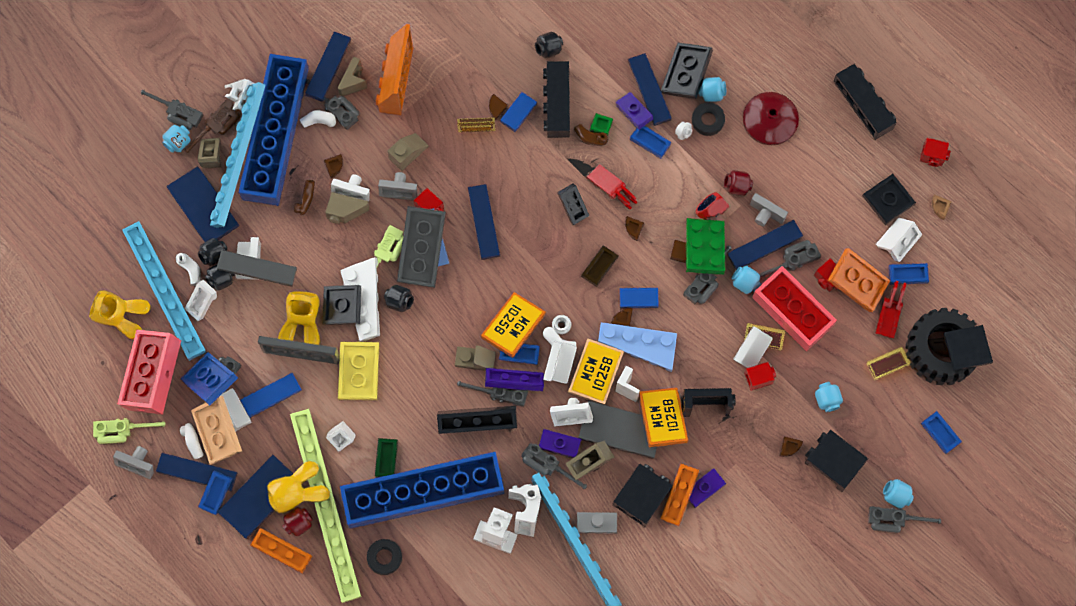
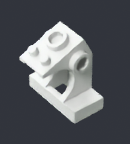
M526 484L521 486V488L512 486L513 489H509L508 499L518 500L526 507L525 511H517L514 533L534 537L541 502L538 485Z
M493 508L488 522L480 520L473 540L511 554L518 534L507 531L512 514Z

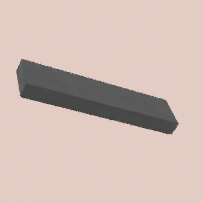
M221 250L217 270L293 287L297 267Z

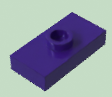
M631 92L615 102L616 107L638 130L653 120V115Z
M543 429L539 447L544 451L575 458L579 451L581 439Z
M714 468L695 482L689 499L694 508L726 485V482Z

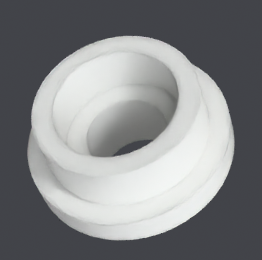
M681 122L676 128L675 134L678 135L680 140L688 138L692 133V125L689 122Z
M556 316L552 321V328L558 334H566L571 329V321L567 316ZM562 322L565 324V327L560 328L558 324Z

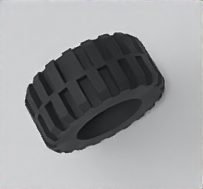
M941 308L939 311L934 309L928 314L922 315L914 324L907 336L908 340L906 341L905 348L908 349L906 353L907 359H911L909 365L912 369L916 368L918 370L916 374L920 378L924 375L929 383L934 380L936 385H943L944 383L953 385L956 381H963L975 370L976 367L953 371L951 362H944L934 357L927 343L928 337L933 332H949L976 326L977 323L974 320L970 321L967 319L969 315L966 313L960 315L957 309H952L950 312L948 308Z

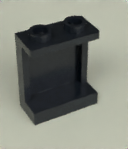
M732 388L684 389L681 397L683 417H690L693 405H724L725 416H729L736 404L735 394H732Z
M830 429L827 434L823 432L818 438L817 442L819 445L815 449L811 447L806 453L805 457L807 460L805 464L812 465L834 482L839 491L843 492L868 458Z
M639 463L613 501L612 506L643 527H646L673 485L670 484L671 481L663 475L659 477L655 474L654 469L649 465L644 464L643 466Z

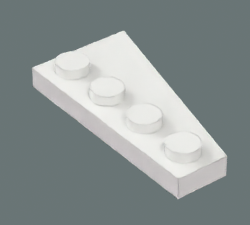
M376 257L340 270L344 285L361 286L360 324H355L361 342L380 336L379 294L377 293L378 274L376 268L378 259Z

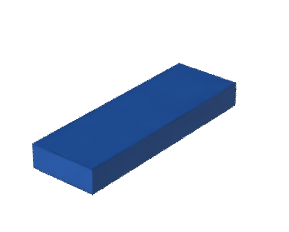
M292 372L241 399V402L251 418L302 391Z

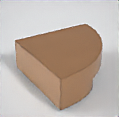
M933 195V211L939 218L944 220L952 201Z

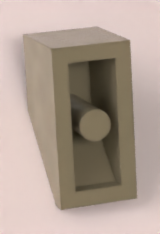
M414 133L396 142L387 151L388 157L403 171L429 145Z
M332 192L325 214L332 223H347L369 211L370 206L366 200Z
M602 441L594 444L567 462L566 465L575 480H578L615 457L606 442Z

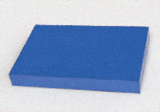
M207 352L180 380L210 406L238 377Z

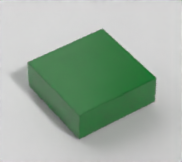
M596 113L590 127V132H604L608 136L613 118Z

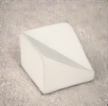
M342 421L328 432L326 438L338 451H341L354 441L355 433Z

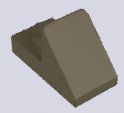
M353 56L338 86L340 96H346L367 88L366 81L358 78L363 70L359 58Z
M220 138L201 139L198 163L202 168L221 167L219 155L221 147Z
M476 345V348L457 346L455 367L486 371V368H494L496 352Z

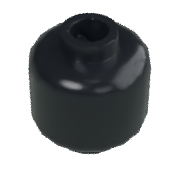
M555 32L538 36L535 42V50L543 58L553 57L562 51L563 40Z
M211 238L200 245L198 257L204 265L215 266L218 264L221 250L227 251V246L222 240L219 241L216 238Z
M217 265L207 270L205 279L208 285L216 291H220L233 284L232 277L235 274L217 270Z
M393 285L384 294L387 307L399 312L409 310L414 302L411 290L399 285Z

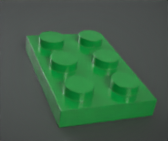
M687 218L686 272L724 275L725 221Z

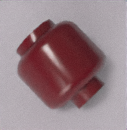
M732 170L729 174H726L724 188L729 194L745 196L748 191L752 190L753 180H751L747 172Z
M295 507L283 517L285 524L282 526L289 535L292 533L295 536H300L312 527L311 521H313V518L305 507L302 509Z

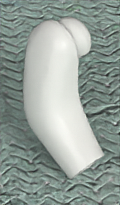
M314 110L300 119L304 128L316 123L325 124L328 127H333L336 124L334 114L320 110Z
M179 253L176 256L177 264L188 271L191 286H197L201 277L199 265L187 254Z
M547 327L543 331L544 338L551 345H553L554 341H559L576 346L574 341L563 340L552 327Z
M186 423L185 426L180 428V434L185 436L186 445L194 459L203 456L197 433L192 424Z

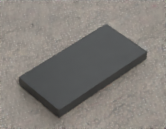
M413 206L407 207L397 282L435 288L446 216L445 211Z
M259 336L258 344L263 353L332 364H339L340 361L336 347Z
M588 401L593 415V422L582 423L579 439L595 444L605 441L610 448L654 459L657 447H649L643 415Z

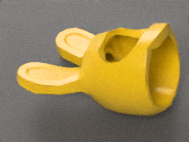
M103 290L96 294L89 317L96 323L116 327L126 337L134 340L136 330H142V328L125 319L124 314L126 312L145 315L150 311L151 306L146 300L134 299L126 301L111 292Z
M293 291L288 294L286 299L287 321L280 330L278 339L293 341L297 325H303L304 343L320 344V336L315 323L320 302L317 294L303 291Z
M313 461L305 462L293 475L281 477L268 483L269 502L277 513H285L304 501L322 502L329 498L330 492L325 486L320 485L304 489L301 483L318 473V464Z

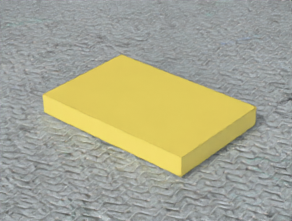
M340 342L338 400H377L379 342Z

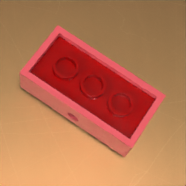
M783 266L757 288L752 297L806 352L830 331L837 322Z
M136 330L118 405L129 411L163 415L181 344L179 338L171 333Z

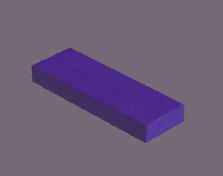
M486 368L485 387L543 391L544 373Z

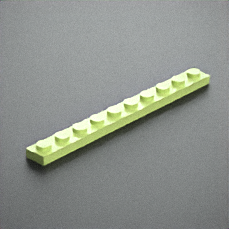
M306 409L292 413L290 416L303 464L313 461L319 467L318 473L308 479L310 487L322 485L327 487L330 492L327 500L314 502L341 602L344 603L361 598L310 410Z

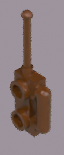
M229 99L225 100L215 113H211V117L205 120V129L185 148V152L189 153L194 145L210 130L215 134L219 132L221 135H224L240 118L239 109L233 110L234 104ZM228 116H230V118L222 125L221 123H222Z

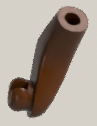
M582 124L574 128L581 141L587 145L604 146L608 142V136L604 132L592 133Z
M305 181L301 204L296 203L294 205L295 213L304 215L308 211L314 195L315 181Z

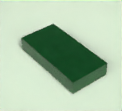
M378 438L375 478L395 474L398 439Z

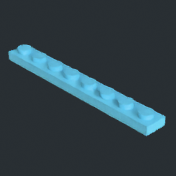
M260 82L252 84L246 93L248 96L247 101L242 107L241 113L243 115L236 127L238 132L231 144V156L226 161V173L221 178L222 186L216 196L217 204L210 216L212 220L210 226L215 228L224 227L265 89V84Z
M138 221L122 229L176 337L181 340L180 345L188 360L190 361L206 353L141 223Z
M539 472L533 475L531 478L533 485H538L542 500L605 605L622 606L619 598L616 595L613 596L609 590L611 585L606 578L603 579L600 575L601 569L598 563L591 560L589 548L585 543L582 545L580 542L578 530L575 526L571 527L568 522L570 520L569 515L559 507L560 501L557 495L550 492L548 488L550 485L546 477H541Z

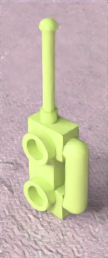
M391 225L387 228L381 243L377 245L378 249L374 251L378 264L382 260L389 263V261L395 262L398 259L402 249L403 231ZM395 241H398L393 252H390Z
M124 418V420L94 421L93 437L97 438L99 444L124 443L127 437L130 436V429L138 427H164L166 423L162 421L134 424L130 423L128 418ZM118 433V435L106 436V434Z

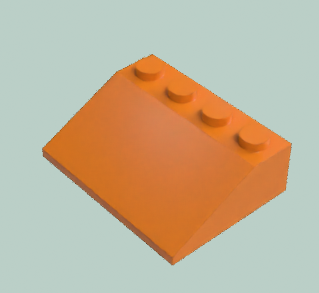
M410 24L404 25L390 37V43H386L385 54H387V59L383 60L382 63L384 75L379 79L381 91L380 95L377 94L375 103L380 113L402 115L414 49Z

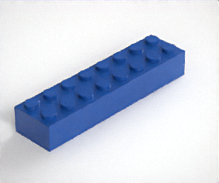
M276 54L269 55L263 82L265 89L252 130L239 188V195L244 201L279 206L309 71L306 59Z
M496 452L340 486L347 525L350 529L505 494Z

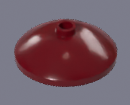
M764 92L754 96L747 103L743 113V124L747 133L755 141L765 145H778L788 141L795 134L799 124V114L795 104L788 97L776 92ZM769 112H774L776 115L772 116Z

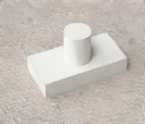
M351 175L348 183L333 179L331 193L334 192L368 202L370 200V189L359 186L362 181L360 176Z
M204 280L198 282L185 310L197 321H200L204 318L211 302L217 298V292Z
M570 398L567 405L550 408L554 426L593 422L589 403L579 404V400L576 398Z

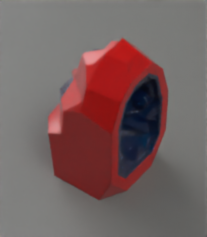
M714 192L709 194L697 206L696 215L705 220L710 217H717L719 214H723L729 208V205L720 194Z

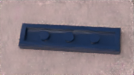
M333 32L305 92V96L323 102L351 42V37Z
M646 53L629 58V66L646 108L653 115V125L656 126L671 121L672 117Z
M487 185L468 187L481 260L500 257Z
M792 220L729 252L727 256L735 270H737L739 267L748 266L803 238V234L796 222Z
M161 453L156 469L157 473L203 485L208 484L212 472L215 470L233 478L228 488L230 492L233 491L238 474L235 471Z

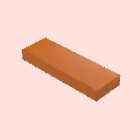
M680 463L661 515V520L680 526L700 470Z
M262 528L258 530L250 544L255 549L302 574L313 557Z

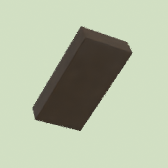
M603 245L581 277L598 287L619 258V255Z

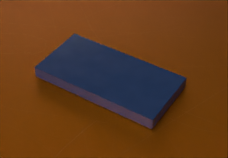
M198 166L166 186L204 242L211 238L219 240L239 227L230 211L224 227L215 228L210 226L212 221L210 216L217 204V192Z
M272 455L223 505L218 513L247 540L274 511L269 502L268 483L281 477L291 476L294 473Z

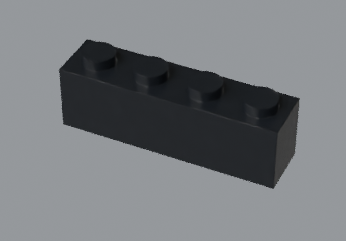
M547 61V68H543V79H547V85H543V97H547V103H543V114H547V120H544V131H547V138H570L569 61Z
M854 63L835 75L833 82L875 140L894 129L897 123L895 115L885 107L884 100L875 93L874 86L865 79L861 68H857Z
M516 405L438 411L437 413L438 434L517 428L518 425Z

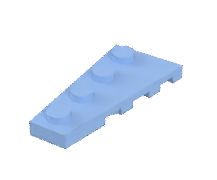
M601 322L599 343L617 348L630 354L632 357L643 359L652 365H658L672 372L677 333Z

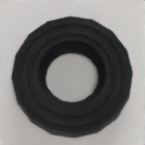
M706 102L700 104L692 114L694 129L704 136H712L720 132L725 124L723 109L715 103ZM705 113L713 114L716 118L715 123L712 125L704 124L701 120L702 115Z
M380 539L369 547L366 560L369 567L375 573L389 575L400 567L402 552L394 541ZM383 549L389 550L392 553V560L388 564H380L377 561L379 551Z

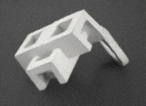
M243 79L224 86L225 88H232L230 94H226L225 97L235 102L233 110H242L245 104L244 101H247V90L249 86L255 83Z

